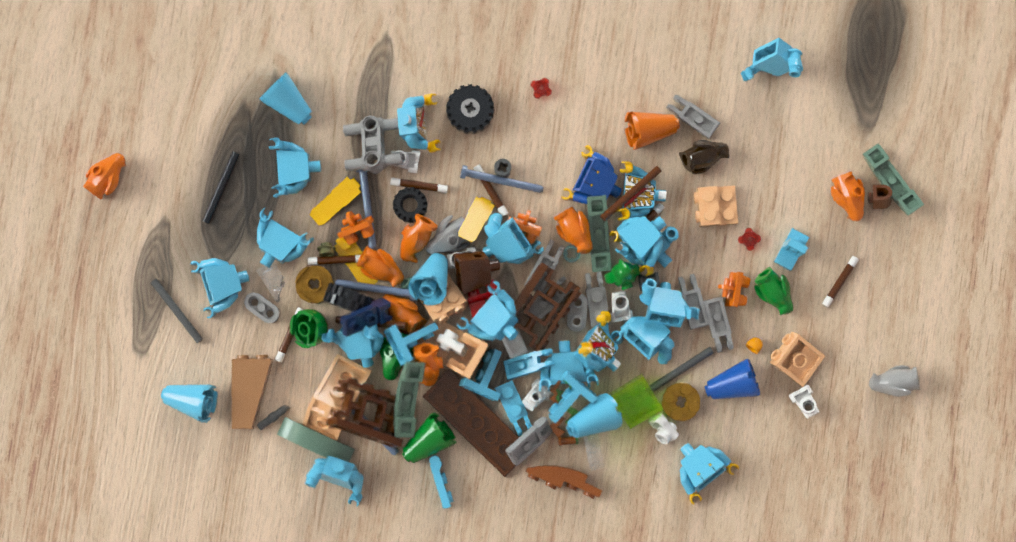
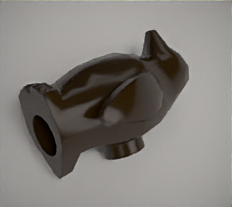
M707 140L695 141L691 148L679 152L683 166L692 174L704 173L721 158L730 157L727 144Z

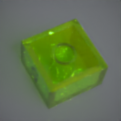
M643 373L610 392V396L618 405L616 406L618 411L621 412L623 419L630 429L663 410L662 404Z

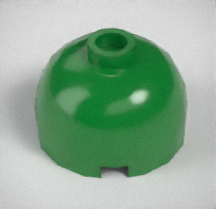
M300 310L291 318L290 333L295 336L297 345L302 348H311L323 342L321 339L322 334L328 333V323L324 315L317 310Z

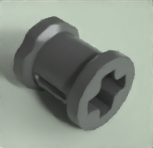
M507 159L497 160L494 165L495 174L501 177H508L511 171V163ZM500 164H502L503 166H508L506 168V172H503L502 170L498 171L500 169Z
M658 272L649 276L638 275L640 291H642V284L647 279H654L657 283L656 287L660 288Z

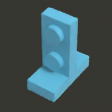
M792 228L774 263L791 271L798 257L804 255L808 247L805 244L809 237Z
M436 322L404 338H402L396 324L383 332L402 366L406 362L413 360L408 349L417 345V340L421 338L425 341L435 336L433 332L439 328Z
M496 349L487 351L483 357L484 364L482 369H479L475 376L477 381L474 382L468 378H461L459 386L491 401H498L500 393L487 387L502 352Z
M568 370L564 372L562 378L572 388H567L561 395V401L558 404L555 402L549 409V419L555 424L580 395L584 396L592 404L598 398L591 389Z

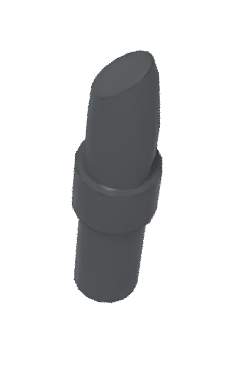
M283 405L276 411L271 412L256 425L260 430H263L272 422L277 421L290 407Z

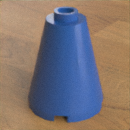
M749 359L741 361L708 380L705 386L707 396H711L713 400L756 397L760 395L759 385L755 378L756 375Z

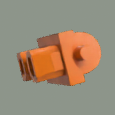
M527 210L526 215L518 213L517 218L513 217L521 231L526 232L525 237L529 243L533 244L537 236L540 235L542 227L535 225L537 218L531 217V211Z
M352 211L346 213L347 219L342 220L345 227L341 228L337 235L339 239L344 238L348 245L359 240L355 233L359 230L364 238H368L375 233L372 226L374 219L371 215L359 220L361 219L360 213L354 215Z
M730 272L729 278H725L724 285H718V289L723 290L722 297L726 298L724 306H746L747 296L741 295L740 292L741 287L748 288L750 286L751 279L743 276L744 273Z

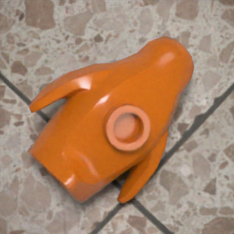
M115 153L93 165L86 173L88 180L83 187L99 199H102L104 194L110 195L118 186L122 167L126 166L125 157L120 153Z
M852 171L831 179L832 183H834V186L831 187V195L834 201L848 213V219L860 221L864 217L865 189L860 179L856 181Z
M572 206L554 217L559 224L556 225L557 233L563 240L574 245L578 253L588 254L591 252L593 244L589 222L582 211L577 213Z
M416 213V223L413 226L407 225L401 233L404 237L400 247L401 259L414 263L418 262L415 254L425 248L432 232L438 228L432 220Z
M368 245L365 247L357 262V266L361 267L360 270L365 276L370 279L388 281L392 287L404 281L403 272L389 253L382 249L373 250Z
M390 294L383 296V299L391 303V307L387 311L392 316V321L408 323L407 330L398 329L400 332L410 335L420 330L427 323V320L418 312V306L412 300Z
M429 343L415 345L413 355L415 362L425 363L423 382L419 383L431 387L439 377L440 368L444 367L442 356L438 357L436 355L439 347Z

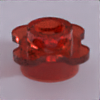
M547 78L531 82V87L534 90L533 96L536 99L544 95H551L552 90L549 88V80Z
M746 228L745 233L738 238V242L745 245L748 251H752L754 245L761 241L760 235L753 232L751 228Z

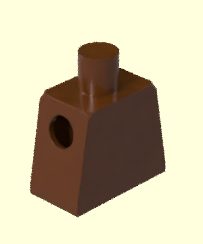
M482 251L453 254L457 287L463 294L490 284L492 281L491 272L500 270L499 260H489L488 256Z

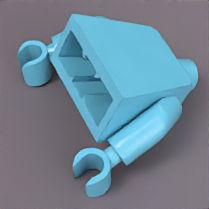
M279 138L269 139L275 142V147L269 146V149H279L276 150L279 184L271 188L279 191V193L273 195L275 198L281 195L298 193L311 181L312 172H321L320 160L310 161L309 154L305 152L304 148L292 142L280 141Z
M263 208L259 214L261 219L257 227V244L259 249L265 253L260 263L270 268L274 260L283 264L284 262H291L301 257L308 244L314 241V238L312 237L307 241L306 235L308 232L298 236L271 219L269 221L273 211L271 210L269 216L264 214L265 208Z
M217 258L203 260L201 263L192 261L190 265L197 264L198 267L191 272L201 274L210 307L204 308L203 312L210 309L212 314L206 318H212L216 315V312L219 313L229 308L236 301L238 293L242 290L241 283L249 281L248 273L246 270L237 273L235 265H229L227 261Z
M494 280L493 282L498 288L494 290L488 285V290L491 293H497V295L493 294L472 318L470 321L471 325L466 318L462 317L461 319L466 321V326L461 327L458 324L457 326L462 330L467 329L468 333L481 340L493 341L498 339L501 341L505 336L509 340H514L518 335V331L514 328V325L518 322L515 316V303L504 289H500V283Z
M376 324L369 328L365 326L364 330L348 337L342 334V328L336 333L333 329H329L328 333L322 334L321 339L326 343L333 342L337 344L347 354L349 359H361L363 367L366 368L374 364L372 357L381 350L384 336L378 332Z
M559 341V353H552L551 357L545 360V362L555 360V365L541 370L539 391H541L542 386H547L549 392L551 385H555L558 380L561 381L560 384H567L562 378L566 370L581 382L587 381L589 388H591L590 382L595 381L598 386V377L595 375L594 370L585 368L583 362L573 356L576 351L571 352L570 341Z

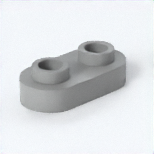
M253 292L246 296L244 301L245 307L266 323H274L279 319V309L262 295ZM253 299L258 300L257 306L252 305ZM269 310H272L274 313L272 317L267 316Z
M580 294L578 298L582 302L581 306H576L572 301L568 307L570 311L567 314V326L574 332L583 330L586 325L588 301L583 294ZM575 318L580 320L579 325L573 324Z

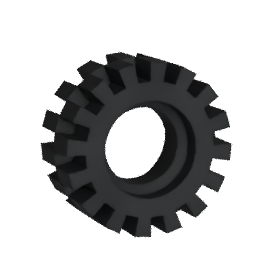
M406 187L398 191L399 193L394 196L393 210L399 219L404 222L413 223L416 221V213L424 216L427 212L428 203L425 195L419 189ZM414 198L418 203L417 209L413 212L405 211L403 209L405 199Z

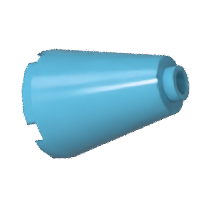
M286 72L259 98L263 103L298 125L301 122L305 124L312 117L310 115L312 112Z
M440 253L432 254L411 278L408 289L415 300L420 299L426 305H437L443 301L447 294L448 259Z
M210 384L168 385L162 390L161 399H163L164 404L200 422L207 423L211 419L208 417L210 412L214 413L216 409L218 392L214 391L216 386Z
M607 393L598 395L597 400L593 404L590 402L568 420V433L575 438H580L620 428L623 422L621 412L617 413L615 407L618 405L612 396Z

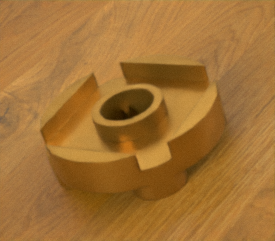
M312 265L303 268L298 273L295 287L298 296L302 300L318 304L324 302L323 298L329 282L334 283L327 269L322 266ZM311 280H319L320 283L318 285L320 286L318 289L314 288L312 290L309 287L311 286L309 284Z
M673 384L663 394L661 401L662 409L673 420L687 421L693 418L699 411L700 396L696 389L689 384ZM680 396H682V399H686L682 408L675 403Z

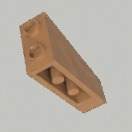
M237 355V359H232V429H254L273 364V359H268V355H256V359H249V355Z

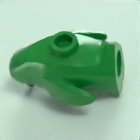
M619 259L618 264L614 265L611 272L604 275L605 282L615 284L621 287L622 290L632 288V283L635 282L636 277L641 273L638 264L632 265Z
M771 267L766 268L755 279V283L758 284L754 286L755 292L760 299L776 307L780 315H787L794 308L790 293V283L784 275L780 277Z
M400 333L402 338L408 336L407 334ZM384 337L380 350L383 376L385 379L393 381L398 377L404 365H400L386 337ZM414 346L408 349L412 357Z

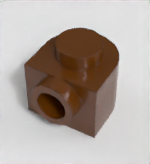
M872 185V192H868V204H872V209L888 208L892 203V189L887 185Z

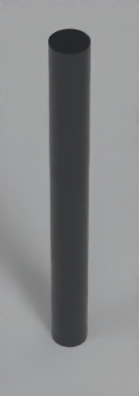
M232 152L203 217V222L210 223L240 155L239 153Z

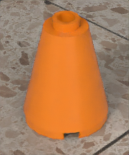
M627 112L625 115V122H628L625 134L630 147H633V150L640 149L676 134L677 129L680 127L678 118L670 114Z

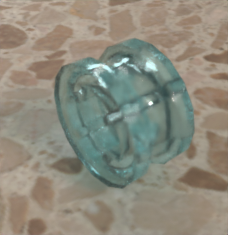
M569 245L564 249L563 257L567 262L573 263L580 258L581 253L576 252L575 255L577 257L569 259L567 257L569 254L567 250L571 249L572 251V249H575L577 251L574 245Z

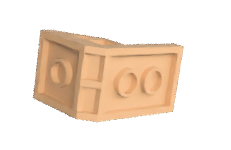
M429 318L425 327L433 323L431 318ZM447 322L437 324L439 329L433 332L435 336L425 341L423 338L417 340L418 344L429 343L439 347L440 344L436 340L439 334H444L446 329L459 335L457 341L465 344L468 348L464 357L455 354L451 350L448 353L440 348L436 355L438 357L442 356L443 365L468 379H471L489 346L487 343L457 329Z
M337 354L311 399L302 425L338 441L342 430L326 425L328 417L333 415L331 414L332 410L341 411L345 394L337 391L338 387H340L338 381L351 377L357 379V383L363 384L367 382L372 370L364 368ZM354 390L353 402H356L360 392Z

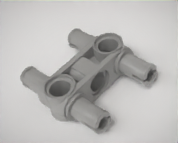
M369 115L361 120L360 123L343 125L345 137L360 134L362 136V156L357 159L345 160L344 164L347 172L363 169L365 172L370 171L377 174L387 168V166L402 165L404 163L402 153L385 155L384 133L385 131L398 129V118L384 120L381 117L376 118ZM373 160H377L375 164L371 165Z

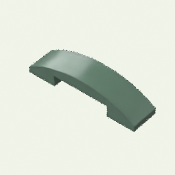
M879 143L862 154L881 185H887L892 189V199L908 216L924 205L915 191L909 188L891 164L889 156Z
M606 195L587 197L588 222L593 244L590 252L592 272L612 270L608 220L603 221L600 217L607 210Z
M406 362L402 369L394 407L395 437L414 438L417 420L414 417L419 382H423L424 362Z
M287 417L284 418L277 435L326 458L333 456L349 462L355 451L354 448Z

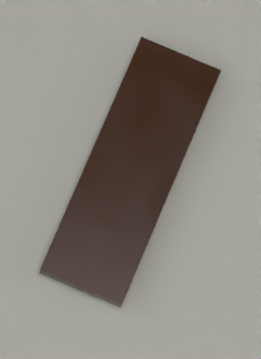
M449 369L422 397L506 477L516 465L512 463L505 450L519 437L472 391L459 386L460 379Z

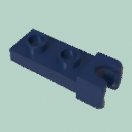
M379 298L372 301L366 307L340 317L342 334L348 337L364 330L365 326L369 328L378 323L383 324L390 321L392 316L387 315L385 310L391 307V303L386 299Z

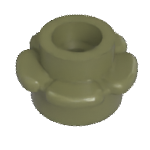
M330 242L321 243L317 250L320 257L334 256L336 247L332 246Z

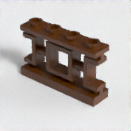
M540 262L514 302L516 315L525 304L526 306L522 312L530 317L525 326L517 322L514 328L517 329L518 327L532 336L528 346L537 352L540 349L544 350L549 343L547 338L551 333L555 334L560 326L558 324L561 317L565 318L570 311L569 305L572 301L576 302L581 294L579 292L580 287L569 281L565 289L552 281L550 277L554 270ZM547 272L544 280L551 284L547 293L544 294L537 289L531 295L543 274ZM559 289L567 295L569 290L573 289L557 312L556 310L560 304L552 299L557 290ZM538 295L554 305L544 321L529 312ZM551 321L547 330L536 344L535 342L539 336L531 331L535 323L538 322L546 327L548 322Z
M351 377L339 380L338 384L340 387H338L337 391L345 394L341 411L332 410L331 414L333 415L328 417L326 425L389 447H401L403 439L394 436L395 406L391 407L390 414L385 413L388 402L395 404L396 394L395 396L390 395V391L385 389L376 390L372 384L357 383L358 380ZM354 390L365 393L364 395H359L357 403L353 402ZM367 402L378 405L374 422L363 418ZM350 409L355 410L353 421L360 424L342 418L349 417ZM383 421H386L385 432L392 434V436L374 429H381Z

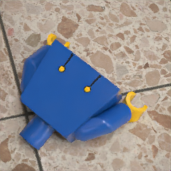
M586 145L585 148L590 153L584 154L581 152L582 157L587 159L573 188L575 193L565 188L563 190L569 191L570 195L566 198L561 197L564 200L573 199V201L587 204L588 196L606 195V200L609 195L617 198L622 188L615 185L618 176L614 173L610 160L598 152H592V148Z

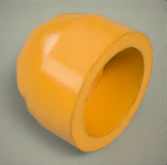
M757 337L750 339L746 343V347L755 354H758L763 346L761 339Z

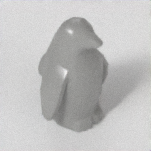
M453 215L443 219L437 228L435 236L427 243L426 251L432 255L434 253L460 251L469 246L470 242L463 243L465 239L458 236V231L464 222L463 217L452 222L450 221Z
M899 365L881 375L873 373L869 380V387L873 391L897 397L910 395L911 391L920 390L917 367L910 369L908 366Z

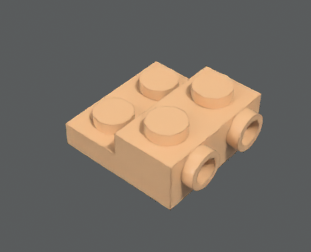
M711 186L696 189L693 197L694 204H698V211H695L696 223H699V227L738 224L735 186Z
M449 274L447 276V294L440 304L426 305L423 304L424 301L419 299L433 323L436 322V324L446 322L451 315L463 312L466 306H468L466 299Z
M791 332L783 337V345L780 349L773 351L770 363L798 385L804 387L825 358V355L799 334Z

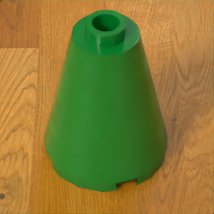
M435 412L427 417L414 433V438H410L403 447L402 455L407 462L416 463L457 443V441L453 440L456 437L451 428L444 420L440 422L437 419L440 416Z

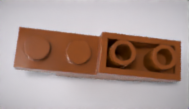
M543 465L528 467L525 471L529 473L527 477L538 481L540 478L546 481L545 485L552 489H556V487L561 488L565 481L567 482V487L575 491L577 488L584 490V495L592 499L595 496L600 497L602 493L601 489L585 482L588 477L587 474L574 469Z

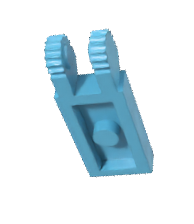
M549 348L538 352L533 351L503 361L507 380H513L541 371L543 368L554 366L555 360L541 363L540 359L542 356L552 354V349Z
M511 380L496 387L495 390L500 393L499 398L510 422L513 423L518 436L523 435L522 430L516 420L524 418L527 429L532 425L527 416L528 413Z
M433 455L429 463L442 506L446 509L452 507L451 503L454 501L451 491L447 492L445 484L448 483L445 472L441 473L440 471L442 461H440V457Z

